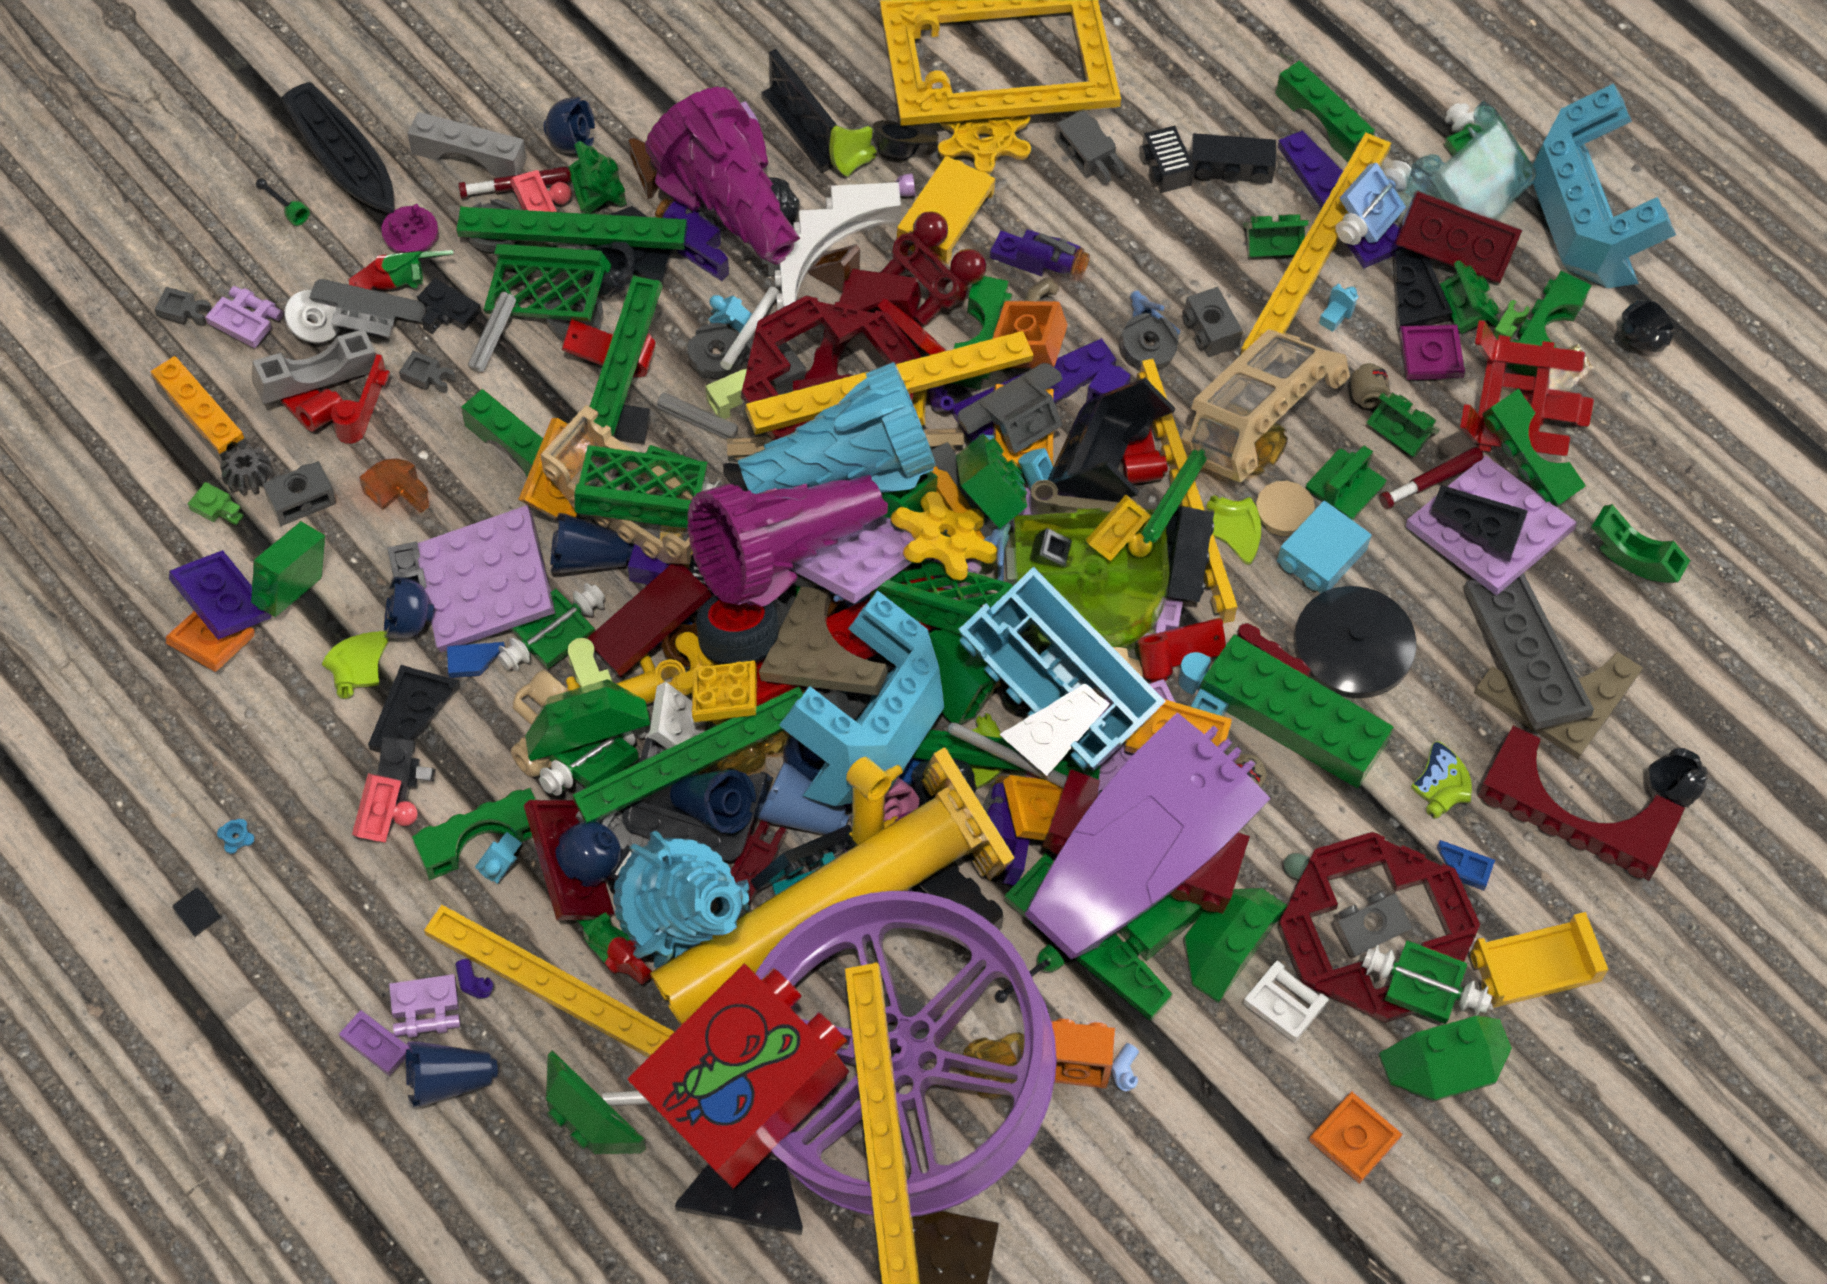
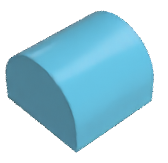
M1045 448L1032 450L1021 456L1018 460L1030 489L1035 482L1048 480L1053 469Z
M1193 652L1183 658L1178 683L1184 691L1191 695L1196 693L1202 683V679L1209 670L1210 657L1199 652Z
M1200 689L1190 707L1224 717L1229 704L1206 690Z

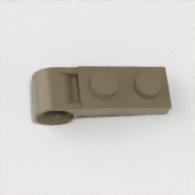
M1039 480L1031 487L1030 510L1032 514L1041 519L1056 520V522H1063L1067 525L1079 524L1097 528L1119 503L1058 495L1057 486L1049 480Z

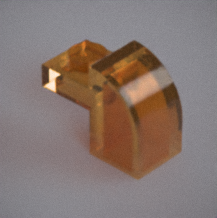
M396 458L386 459L376 463L359 477L363 493L382 510L400 496L420 513L430 507L427 495L429 491L425 484L418 479L415 465L409 461Z

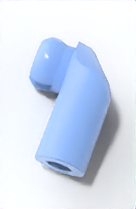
M1126 1043L1113 1061L1111 1069L1115 1085L1123 1091L1134 1089L1138 1083V1078L1133 1075L1130 1065L1139 1054V1051L1129 1043Z

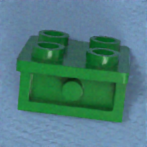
M581 141L577 142L575 147L579 159L568 166L571 172V179L580 210L590 214L608 200L621 207L627 204L624 195L625 188L619 179L617 163L611 157H606L599 153L594 147H589Z
M1301 214L1278 215V221H1273L1272 216H1250V222H1243V228H1247L1248 257L1295 255L1305 238V226H1309L1308 220H1301Z
M1460 260L1456 261L1454 265L1458 273L1443 281L1440 285L1453 311L1452 318L1455 325H1458V331L1464 334L1476 327L1479 321L1486 320L1496 327L1500 322L1497 316L1500 310L1496 302L1489 298L1487 291L1490 290L1486 279L1482 275L1478 277L1472 266L1469 265L1467 267Z
M1394 392L1391 395L1381 393L1378 398L1382 402L1367 421L1368 425L1412 457L1417 456L1432 433L1438 434L1440 431L1434 425L1437 421L1424 411L1421 412L1417 409L1414 411L1411 409L1413 403L1410 400Z
M1363 445L1357 453L1351 452L1350 454L1340 448L1307 482L1306 490L1322 501L1325 500L1345 516L1354 520L1385 486L1386 479L1369 468L1373 451Z

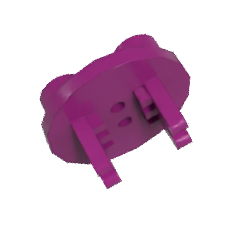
M417 203L413 206H404L396 209L394 213H390L384 219L381 227L383 241L388 248L396 253L424 252L439 239L436 218L425 208L419 207Z

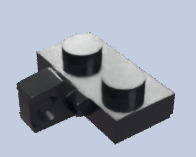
M436 278L417 296V300L422 302L426 308V314L421 319L423 329L432 335L442 323L447 325L449 322L464 331L481 312V305Z
M383 737L377 775L400 780L401 785L396 802L408 801L409 788L416 787L417 780L434 782L436 769L419 766L420 759L414 758L416 741Z

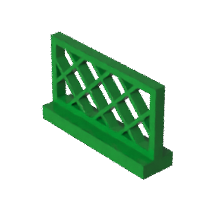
M497 244L494 254L498 261L483 309L486 314L492 313L496 298L502 292L512 295L509 289L523 280L527 287L513 296L516 298L514 305L516 307H513L510 316L591 321L603 275L609 272L611 267L610 262L601 251ZM505 268L516 269L518 274L504 283L502 277ZM535 270L542 271L544 275L530 285L525 277ZM561 272L568 273L570 277L558 286H555L551 279ZM586 274H594L592 282L581 288L577 281ZM549 282L553 289L539 298L535 290ZM575 284L579 291L565 300L561 292ZM532 293L537 301L527 308L520 307L518 303ZM558 295L563 303L553 310L546 309L544 304ZM584 297L586 300L584 311H572L570 306Z
M588 445L579 483L576 484L574 492L575 513L688 529V508L692 501L679 499L676 496L686 490L692 496L702 492L707 462ZM592 457L606 458L609 462L597 468L592 462ZM627 461L636 462L639 467L627 472L622 467V464ZM659 465L665 466L669 471L657 476L651 469ZM615 468L621 476L609 481L603 474ZM686 470L699 471V475L689 481L681 473ZM645 472L651 481L640 486L633 478ZM675 477L681 485L670 490L663 482ZM598 478L603 484L601 487L586 485L587 482ZM628 482L634 490L623 491L617 490L616 487ZM657 486L664 494L658 496L647 494L646 492Z
M924 559L922 562H912L908 565L919 569L905 572V567L871 591L870 599L879 591L916 621L960 634L959 629L982 608L980 607L981 605L987 604L991 608L1013 587V584L969 571L965 579L955 580L948 576L944 564ZM943 575L946 577L931 579L930 576ZM919 578L925 579V581L910 583L909 581ZM967 582L972 585L958 587L957 584ZM951 585L952 589L937 591L936 589L939 587ZM990 590L999 591L998 593L988 595L984 593L985 591ZM978 593L979 595L978 597L968 599L964 598L965 595Z

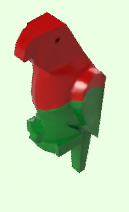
M453 250L417 251L379 255L368 266L349 278V285L373 290L374 288L394 289L404 284H409L412 288L417 289L418 285H423L424 283L420 260L454 255Z
M606 913L594 920H577L584 929V940L612 973L628 974L641 985L651 978V969L640 958L637 959L633 955L636 949L634 947L635 944L626 933L611 925V919Z

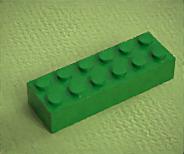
M1235 634L1202 679L1200 689H1204L1228 703L1229 707L1226 711L1228 714L1357 789L1387 746L1394 729L1393 725Z

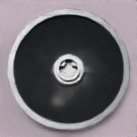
M1343 586L1319 594L1305 606L1295 628L1294 649L1296 657L1303 660L1311 669L1309 678L1343 697L1370 698L1390 691L1406 677L1416 654V634L1406 612L1388 596L1365 587Z

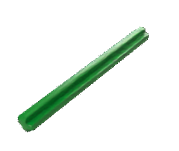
M1193 449L1144 526L1141 535L1144 536L1143 541L1148 544L1149 541L1156 543L1207 461L1203 449L1199 451Z

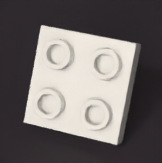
M664 682L656 688L651 726L646 729L645 737L654 739L666 749H669L706 731L707 721L694 722L692 717V701L669 683Z

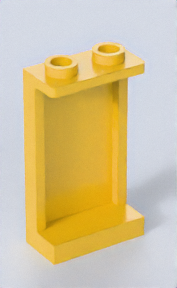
M945 156L898 225L897 238L902 234L908 233L910 230L913 231L914 221L923 212L934 211L940 213L948 223V236L943 243L931 248L948 264L952 258L953 247L985 199H991L994 195L995 178L986 172H980L965 165L960 160H954ZM912 245L908 250L914 252L915 245Z
M1586 912L1573 915L1569 923L1486 942L1484 937L1478 938L1470 952L1473 967L1479 969L1482 977V990L1487 986V994L1492 995L1491 1003L1493 1008L1598 983L1603 980L1609 970Z

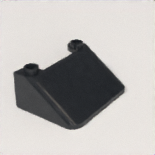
M647 737L639 763L667 749L654 739ZM762 771L748 776L754 784L756 802L751 804L750 812L753 813L751 820L743 829L735 833L718 832L676 808L670 799L672 785L625 807L622 821L624 826L633 833L650 838V832L658 831L663 839L682 838L694 840L697 843L709 846L712 851L717 852L722 857V860L732 861L740 857L745 849L769 793L773 777Z

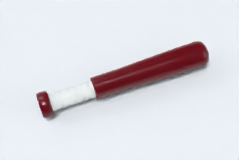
M568 167L539 171L545 186H552L557 182H564L566 184L571 182V172ZM518 175L493 178L492 181L474 184L459 182L461 199L468 198L467 195L477 193L513 191L510 181L512 177Z
M1473 447L1411 479L1410 483L1390 493L1387 491L1382 492L1379 495V500L1385 509H1391L1394 507L1395 502L1413 493H1420L1468 470L1484 458L1483 452L1478 447Z

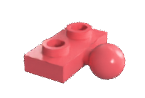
M538 170L514 176L510 181L523 210L557 212L553 202L559 205L566 204L572 196L571 188L564 182L554 183L550 190L547 191Z
M368 773L352 835L386 843L392 818L400 826H409L416 821L418 812L414 804L408 801L396 804L401 785L400 780Z

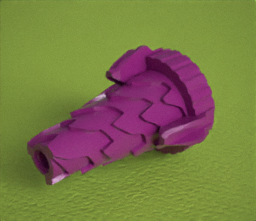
M726 87L703 89L672 106L654 124L645 142V151L657 170L655 183L663 191L678 202L689 207L692 211H696L701 207L702 200L709 211L714 209L725 226L733 234L739 236L744 243L751 245L756 254L763 260L774 265H778L786 260V257L794 248V243L800 239V236L780 210V203L770 188L773 183L763 170L768 166L769 162L763 133L758 121L749 118V115L736 96Z
M864 475L851 480L829 481L809 488L807 483L789 489L774 488L757 494L752 493L751 490L742 491L739 486H734V484H725L699 492L696 496H693L688 508L687 527L695 562L705 583L710 587L714 595L727 603L736 605L747 603L750 606L763 607L777 599L792 583L796 582V573L789 570L794 568L792 563L816 556V550L838 543V538L863 529L862 526L871 523L873 520L887 514L888 503L882 499L880 489L872 481L871 475Z

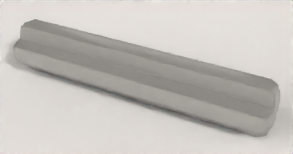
M506 292L500 294L469 360L468 366L472 370L480 373L485 370L515 305L516 298Z
M662 393L658 398L657 407L667 413L725 439L735 438L737 435V424L668 393Z

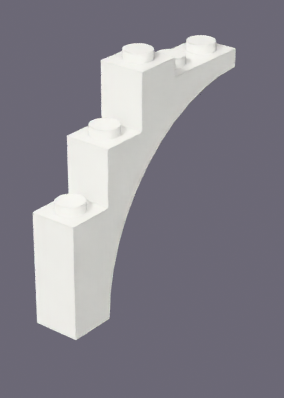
M899 182L831 186V197H826V209L799 210V222H794V229L800 236V239L794 243V248L786 257V260L778 265H774L762 259V264H768V274L775 275V287H781V293L776 294L777 311L797 300L800 286L807 271L822 253L832 245L860 230L877 225L900 222L901 201Z

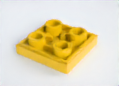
M755 660L694 668L692 717L694 722L756 715L757 666Z

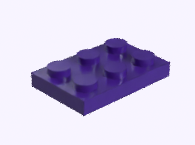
M223 550L169 571V580L218 640L271 618L269 613L258 609L251 603L252 585Z

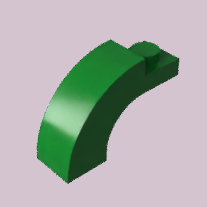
M1613 504L1604 505L1591 526L1603 541L1600 550L1614 563L1642 578L1663 583H1678L1691 561L1674 540L1658 541L1636 531Z

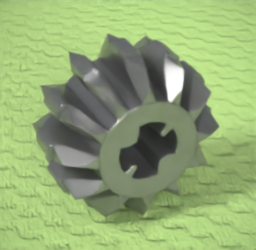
M249 443L245 449H240L236 445L235 452H226V460L220 461L222 481L228 484L232 492L239 490L243 496L248 490H252L256 494L257 487H263L262 483L267 482L266 479L272 478L270 458L264 455L260 447L253 450Z

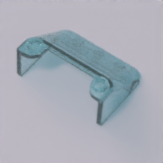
M1482 101L1475 108L1473 114L1475 122L1472 132L1476 136L1446 164L1436 154L1419 158L1412 165L1406 187V193L1413 198L1415 191L1418 190L1495 219L1534 182L1536 177L1534 166L1498 111L1485 101Z

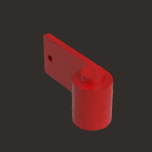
M571 319L561 350L603 366L613 334ZM647 333L633 377L640 378L647 375L656 346L655 340L649 333Z
M376 354L359 402L343 400L336 403L331 409L336 436L343 443L353 444L363 438L381 388L386 385L390 371L385 370L383 356L380 354Z
M313 389L279 399L298 421L311 432L331 421V409L336 403L343 401L336 391L332 392L329 389L321 392Z
M1151 427L1149 434L1143 440H1136L1128 444L1121 459L1124 476L1132 484L1162 480L1163 473L1168 472L1165 455L1160 456L1159 451L1155 450Z
M1222 618L1140 638L1138 646L1144 678L1150 679L1151 682L1162 679L1166 681L1168 676L1173 673V667L1181 665L1183 658L1189 653L1199 652L1208 657L1220 655L1226 646Z

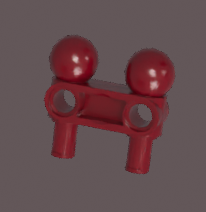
M934 211L923 212L917 216L913 223V231L910 230L895 240L893 250L891 251L893 258L880 272L901 275L905 270L910 271L930 291L929 298L918 308L914 315L926 326L942 308H951L953 305L962 302L966 297L968 285L976 284L982 280L986 273V261L982 254L975 249L960 250L953 256L949 266L931 248L943 243L948 236V223L943 215ZM915 245L914 253L908 256V249ZM950 282H953V289L948 294H945V287Z

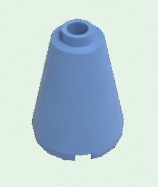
M784 762L758 818L764 822L826 835L844 827L849 816L844 814L846 807L843 805L833 806L802 796L812 781L791 764L789 765Z

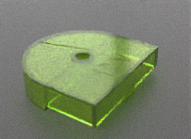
M1102 508L1077 509V513L1017 515L1014 517L1017 582L1035 567L1112 647L1123 648L1136 642L1156 624L1165 607L1168 594L1169 562L1166 528L1156 543L1152 542V550L1147 556L1141 558L1133 556L1128 549V543H1126L1118 554L1109 561L1091 547L1086 539L1111 511H1102ZM1155 509L1145 510L1150 514L1151 517ZM1148 520L1142 525V527H1141L1135 534H1138V533H1141V532H1142V530H1143L1144 526L1146 525V523L1148 522ZM1048 528L1072 540L1067 563L1064 568L1030 560L1037 533ZM1031 624L1043 636V634L1033 624Z

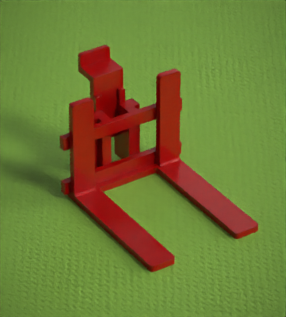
M1479 321L1475 345L1487 361L1479 412L1477 414L1471 405L1464 404L1460 428L1474 444L1479 445L1481 451L1491 452L1492 446L1501 447L1502 442L1486 427L1485 418L1482 413L1500 402L1502 389L1511 391L1519 389L1535 411V415L1529 425V440L1536 453L1568 456L1571 441L1569 436L1539 431L1540 426L1543 425V419L1571 422L1572 425L1590 426L1594 404L1593 398L1583 397L1580 393L1549 389L1550 369L1581 373L1584 367L1585 353L1583 351L1554 348V342L1543 341L1542 346L1510 342V336L1499 335L1497 340L1487 323ZM1506 363L1538 367L1537 376L1505 373Z

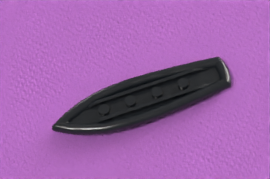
M303 83L286 92L281 97L283 105L306 143L331 177L361 202L385 213H394L395 196L387 168L377 151L361 131L313 83Z

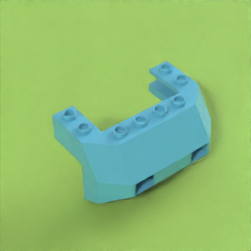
M1614 83L1560 109L1529 172L1563 265L1568 271L1605 288L1639 284L1629 256L1676 235L1665 207H1662L1658 197L1613 217L1585 143L1632 122L1624 99Z
M1035 567L1027 572L991 608L985 604L959 629L962 636L959 640L961 645L973 657L978 654L987 664L984 670L996 682L1002 679L1009 686L1006 693L1018 705L1023 701L1031 709L1028 713L1029 716L1039 712L1084 684L1092 690L1095 688L1111 704L1089 726L1084 735L1077 742L1074 741L1070 745L1073 752L1071 758L1083 770L1087 767L1092 771L1097 769L1166 702ZM1031 624L1051 643L1040 655L1020 636Z
M879 591L863 607L848 628L895 665L887 674L879 694L871 695L872 699L863 708L864 712L853 720L809 686L779 724L785 731L826 761L802 796L833 806L852 803L853 787L846 781V775L853 763L862 757H868L884 771L895 765L901 766L903 770L944 709L939 665L927 628ZM897 779L892 781L890 788L894 785Z

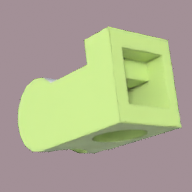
M747 369L740 370L706 385V400L717 416L723 419L729 418L730 409L744 402L741 399V391Z
M578 638L569 644L568 656L570 667L580 687L606 679L612 681L608 669L599 672L594 645L590 640Z

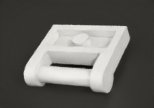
M1277 960L1247 995L1243 1004L1295 1043L1317 1015L1326 1007L1330 999L1322 993L1320 995L1315 993L1287 972L1285 965ZM1278 980L1311 1006L1307 1009L1273 982Z

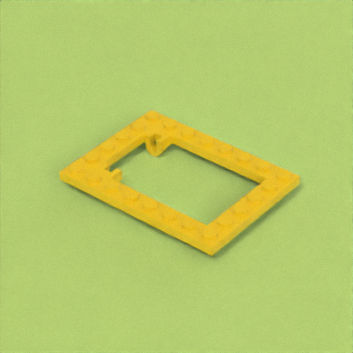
M1098 0L880 1V13L901 126L1121 107L1120 91ZM1071 12L1087 82L952 93L950 79L943 71L936 70L928 73L925 81L922 82L914 39L921 38V30H930L931 37H938L939 23ZM934 83H941V88L932 89Z

